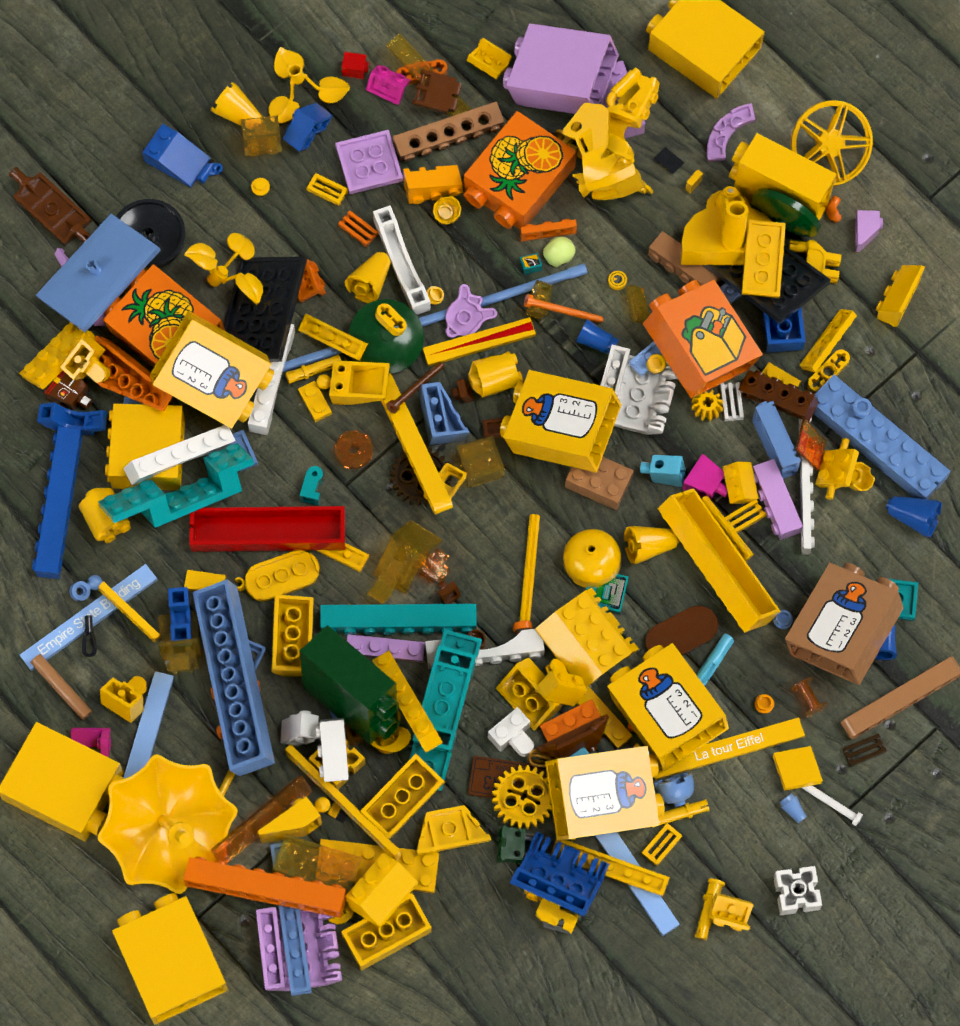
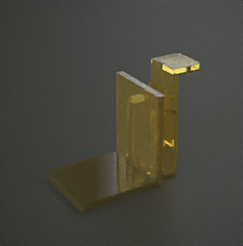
M412 520L393 533L373 573L378 576L374 587L369 590L368 595L384 604L390 599L395 588L406 594L425 556L440 545L442 539Z
M191 612L192 639L171 641V615H159L161 642L158 643L162 660L165 661L167 671L173 672L174 675L178 674L179 671L187 670L192 673L194 668H199L197 657L201 656L197 612Z

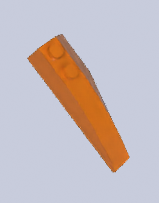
M96 336L94 340L105 349L98 360L110 370L108 380L97 384L164 411L173 396L152 385L149 376L150 372L110 339Z

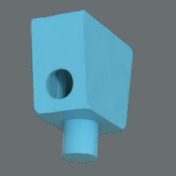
M653 455L651 463L641 462L640 473L650 474L652 482L683 487L686 469L682 456Z

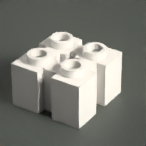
M815 866L799 868L796 874H792V869L775 872L773 876L776 892L781 891V895L777 899L780 915L794 914L798 908L802 907L803 912L820 910L822 906L820 890H814L818 883ZM795 887L798 888V890H801L802 892L800 894H796L794 892Z

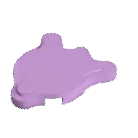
M462 284L459 287L456 300L447 308L445 316L447 327L445 333L450 338L473 334L484 321L495 318L497 311L494 308H481L483 298L472 295L469 286Z

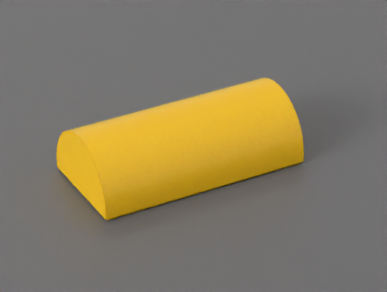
M275 594L272 673L286 677L302 676L299 650L312 639L314 597Z

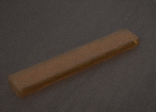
M299 775L214 846L211 852L215 858L227 864L259 837L258 830L290 809L294 801L299 798L304 799L313 792L304 777Z

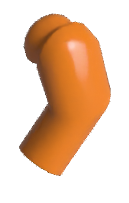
M833 196L826 207V214L834 223H838L842 219L837 209L841 199L837 196Z

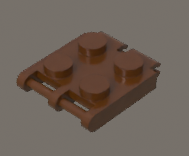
M422 69L420 72V83L416 87L417 94L412 104L447 114L448 111L455 112L458 101L455 97H459L462 84L456 82L457 78ZM425 76H426V77H427V78H426V82H425V85H423L424 78H425ZM423 91L421 100H419L420 93Z

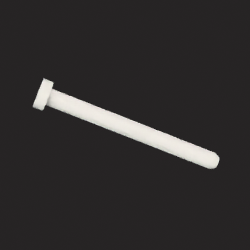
M814 786L802 787L808 793L853 821L852 824L855 826L863 817L862 813H854Z

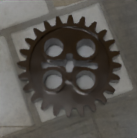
M430 447L428 452L439 473L449 461L444 462L445 456L438 457L439 451L437 450L435 453H432V447ZM400 452L401 459L396 457L395 462L397 464L391 465L393 471H390V476L393 478L390 479V483L394 484L392 489L398 490L397 497L403 495V502L409 499V505L416 501L418 507L421 502L427 506L428 500L425 499L424 492L418 489L421 485L406 454ZM409 475L412 477V479L410 481L403 480V477ZM452 476L447 478L445 484L450 486V483L447 481H452Z

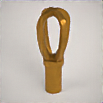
M532 750L527 758L530 765L540 768L546 767L545 761L532 759V757L546 760L555 759V757L540 753L537 750Z

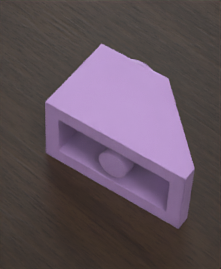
M857 210L855 217L856 252H860L878 236L879 229L883 228V218H880V211Z

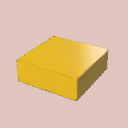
M696 170L686 182L685 189L690 194L702 181L703 173L700 170Z

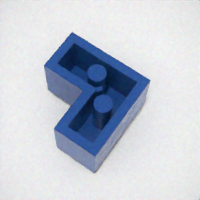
M317 103L298 108L293 113L292 122L285 129L283 140L299 152L308 149L316 133L322 132L327 128L333 115Z

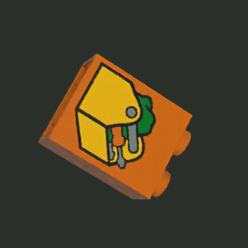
M693 280L680 288L678 291L680 296L671 299L668 293L659 296L649 304L652 313L643 323L691 399L748 371L763 355L715 280L700 286L697 280Z

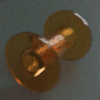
M813 677L806 678L791 688L792 692L799 690L810 710L805 714L806 717L812 716L828 706V702L820 704L809 683L814 680Z

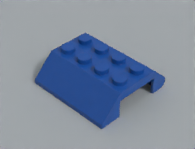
M536 832L522 864L515 871L510 883L577 914L586 916L610 864L601 861L595 875L593 873L599 859L594 858L589 872L583 870L582 867L587 860L588 854L583 853L578 866H575L581 853L580 850L565 844L560 857L557 858L563 844L558 841L554 847L553 854H547L545 852L551 843V838L547 836L541 850H539L544 834Z

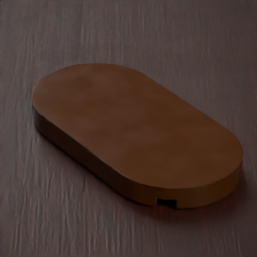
M690 607L652 627L646 636V650L648 651L657 645H662L665 648L673 643L683 656L714 638L718 630V619L714 612L707 607Z

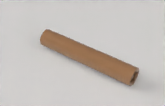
M38 654L30 662L81 720L86 719L92 713V710L42 654Z

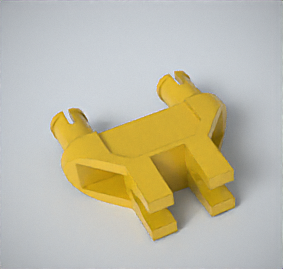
M790 239V250L805 253L807 255L806 262L831 279L830 283L837 284L840 271L825 269V266L839 267L841 254L826 252L814 240L809 239L807 242Z

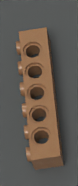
M496 101L395 135L392 142L399 161L405 160L407 162L413 160L416 155L422 154V156L432 153L434 149L439 148V150L448 148L449 144L455 142L456 144H461L470 137L479 138L487 131H491V133L499 131L504 124V120ZM485 118L488 124L482 125L478 120ZM468 124L471 127V129L465 131L462 129L461 125ZM449 129L454 135L446 136L444 131ZM433 135L436 141L429 142L427 136ZM416 141L419 147L412 148L409 143Z

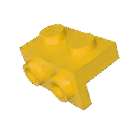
M482 38L478 47L468 55L467 61L497 79L509 67L512 56L485 38Z
M715 893L707 915L713 920L712 923L723 927L725 924L737 931H742V929L749 931L750 926L747 922L754 904L746 900Z

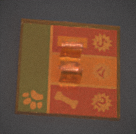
M804 419L802 420L796 451L816 471H820L827 441Z

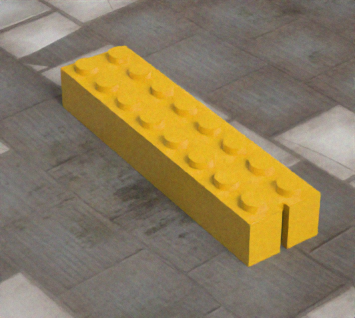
M694 488L671 495L658 508L663 519L671 527L673 533L683 544L684 549L690 554L694 563L702 571L706 580L711 584L717 596L723 601L727 610L735 618L744 633L767 625L781 612Z

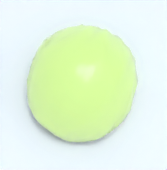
M566 237L551 239L543 249L545 260L554 267L569 263L575 255V246Z

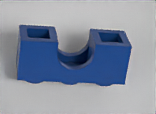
M188 587L169 588L168 598L173 651L193 650Z

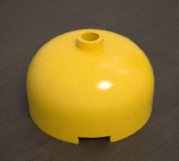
M586 529L572 536L565 546L563 553L564 569L573 582L585 588L603 586L619 573L621 567L620 548L615 539L602 530Z

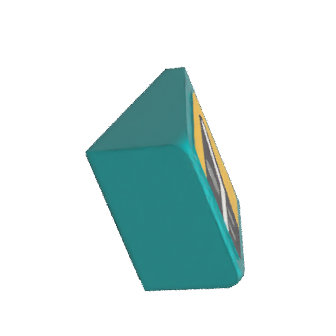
M538 253L520 257L524 275L542 271V263Z

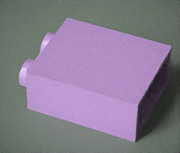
M529 24L525 36H520L516 41V61L513 68L509 67L506 69L503 85L505 89L509 90L516 105L576 114L583 103L602 104L619 54L610 35Z

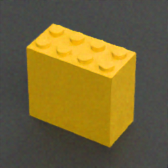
M113 404V410L109 412L111 428H108L110 446H107V457L109 458V464H106L105 467L107 481L111 483L112 489L131 488L140 484L131 485L123 469L132 460L184 441L185 415L183 406L167 405L166 409L161 411L144 404ZM183 463L147 480L151 479L161 490H178L181 488Z

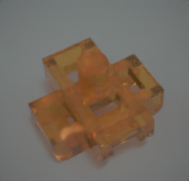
M439 548L435 549L432 554L423 551L421 557L415 563L421 569L419 575L426 577L430 583H433L435 580L441 583L451 570L445 566L449 556Z

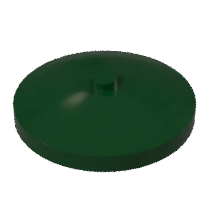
M758 189L752 196L751 201L756 210L768 216L772 222L786 223L785 231L802 237H815L821 228L818 218L796 200L770 189Z
M391 299L376 300L362 307L354 316L348 332L349 335L368 344L360 361L356 360L357 362L390 363L389 373L391 374L402 372L410 367L418 358L424 341L423 327L416 313L407 305ZM380 304L390 305L406 321L407 326L402 335H392L375 318V311ZM399 324L394 325V328L401 327Z

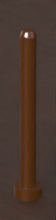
M442 362L436 364L396 400H390L386 404L387 409L393 414L397 413L400 410V405L417 392L422 384H426L444 368V364Z

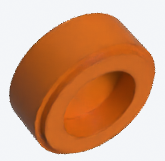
M518 621L513 624V632L517 634L522 630L533 629L532 622Z

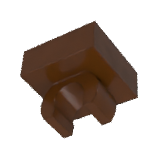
M464 378L458 380V388L450 390L452 397H455V400L462 399L466 403L474 401L470 383Z
M443 580L437 584L440 588L438 595L442 604H451L461 597L458 586L454 581L447 584Z

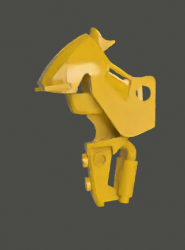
M636 67L633 70H629L610 89L611 92L606 98L608 108L601 104L583 103L562 131L564 136L575 139L579 147L577 156L582 159L583 173L573 174L572 176L578 179L579 191L584 198L591 191H593L592 199L595 200L617 199L637 191L643 194L646 192L653 194L654 192L641 179V174L634 165V152L624 137L627 127L641 128L643 120H647L649 117L651 105L655 104L658 99L657 93L660 83L657 78L653 76L648 78L641 75V72ZM580 123L582 128L579 131L574 132L571 130L573 124Z

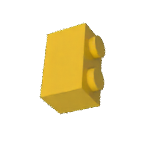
M734 462L722 466L730 504H745L759 499L751 462Z

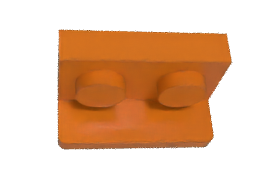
M308 259L298 294L299 301L301 302L317 294L322 296L326 294L324 289L325 283L319 277L317 264Z

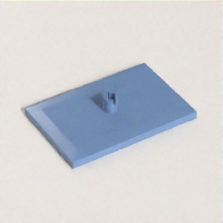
M110 214L36 296L85 333L161 250L157 245L113 214Z

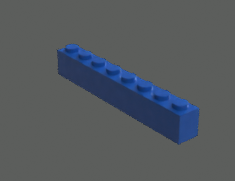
M58 427L57 433H54L53 436L55 449L50 454L52 467L48 468L47 480H49V485L45 486L44 490L46 503L42 504L41 508L43 522H40L38 526L40 540L36 541L35 552H37V558L33 559L32 570L35 571L37 577L60 579L83 439L81 429Z

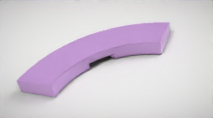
M752 103L731 110L730 113L726 114L716 123L708 140V163L726 160V145L731 135L740 127L755 122Z

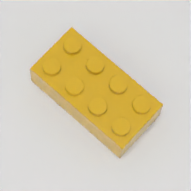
M415 754L368 802L361 812L388 839H391L436 793L445 781L422 758Z
M410 893L381 927L376 926L367 919H363L341 931L362 971L432 932V927L413 893Z

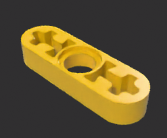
M837 350L809 378L808 390L816 394L833 375L838 376L849 363V353L845 350ZM843 356L844 361H840L836 366L835 363L838 357L841 358ZM825 368H831L834 371V374L831 376H827L824 374L823 370ZM821 377L822 381L820 382L819 387H813V382L817 383Z

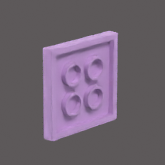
M389 130L335 143L349 194L403 181Z

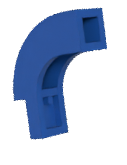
M55 402L45 403L39 406L37 422L56 431L58 427L81 429L83 435H95L96 431H106L108 412L105 410L78 412L66 409Z

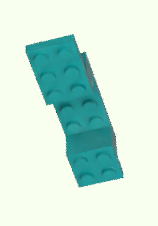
M238 443L231 444L225 449L214 451L208 456L203 457L208 473L207 478H201L193 484L182 486L174 492L165 494L151 479L145 480L134 487L125 488L122 492L115 495L106 496L98 502L100 508L113 523L141 512L156 528L241 492L242 488L237 471L254 465V461Z
M445 629L441 643L437 648L422 703L425 713L443 743L425 753L414 734L413 747L409 758L410 760L417 754L444 781L457 737L456 731L470 679L473 677L482 643L480 638ZM443 785L437 791L442 792Z

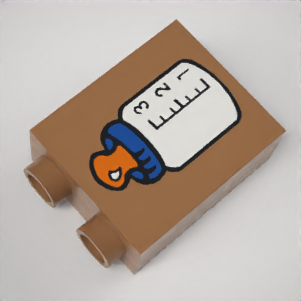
M829 562L787 634L785 641L791 656L860 685L879 649L904 609L898 592L899 587L893 581L884 577H879L876 582L864 577L865 573L863 570L851 563H845L843 567H839Z

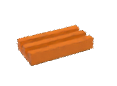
M349 211L343 217V220L338 223L340 228L365 247L378 235L377 230L352 211ZM346 222L353 228H355L359 233L367 237L368 240H365L363 237H361L359 234H357L355 231H353L351 228L345 225Z

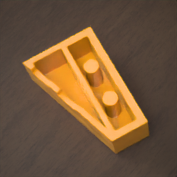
M458 165L436 166L435 170H426L425 167L419 168V171L412 172L409 171V168L403 169L404 187L409 204H421L426 200H438L441 197L457 196L463 193V183Z

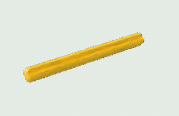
M530 514L520 621H530L540 521L538 514Z

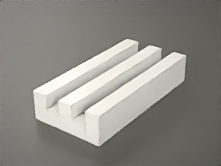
M739 382L726 385L724 383L720 384L724 421L744 419L741 393L738 390L740 387ZM725 389L729 391L732 416L728 415ZM733 389L736 390L739 415H736Z

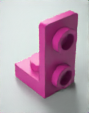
M71 728L72 740L86 747H97V749H101L102 755L109 757L111 728Z

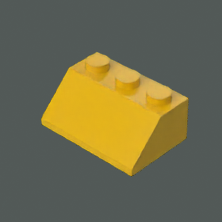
M902 265L899 271L895 270L891 279L894 282L892 286H887L884 292L886 298L884 302L880 300L876 311H878L877 319L897 328L921 280L925 269L924 266Z
M530 658L518 662L496 689L514 709L518 707L531 721L530 727L536 731L541 724L554 716L564 704L544 699L538 684L546 676Z
M382 853L346 894L345 898L352 911L376 926L381 927L418 885V882L398 861Z

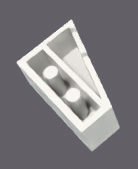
M344 718L320 720V725L316 726L317 738L321 737V745L318 746L319 758L323 757V765L319 766L320 777H324L325 782L349 780Z

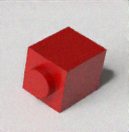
M345 52L342 63V76L364 79L365 73L369 71L370 62H367L366 55Z

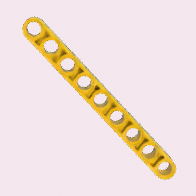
M389 373L386 400H382L381 403L435 515L453 508L452 501L405 402L400 405V410L395 414L391 413L386 407L390 400H396L401 395L392 374Z

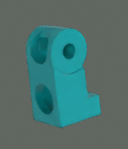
M312 466L307 470L299 495L300 502L319 506L320 493L317 491L324 479L323 471L320 467Z

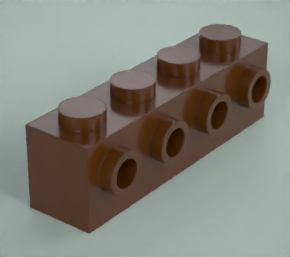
M757 370L755 372L747 371L738 389L742 396L759 403L773 401L777 410L806 422L810 421L819 403L814 393L808 390L804 392L798 390L797 386L790 383L785 385L775 377L771 379L765 377L764 373Z

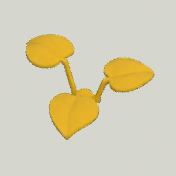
M280 47L275 57L274 69L279 77H290V98L279 96L272 100L269 105L270 121L273 123H286L293 120V113L298 108L300 109L299 104L293 101L294 84L299 85L304 79L319 91V98L325 103H335L341 100L350 90V86L342 79L325 77L320 80V87H318L307 74L303 73L304 60L302 56Z
M232 233L228 236L227 244L235 253L224 266H217L218 260L215 259V251L204 243L194 244L185 252L184 256L189 257L198 266L210 272L207 280L212 286L218 287L221 283L225 284L227 281L235 279L239 289L258 305L263 293V286L257 277L250 273L245 275L238 273L227 277V267L237 255L244 260H249L254 256V245L244 235Z

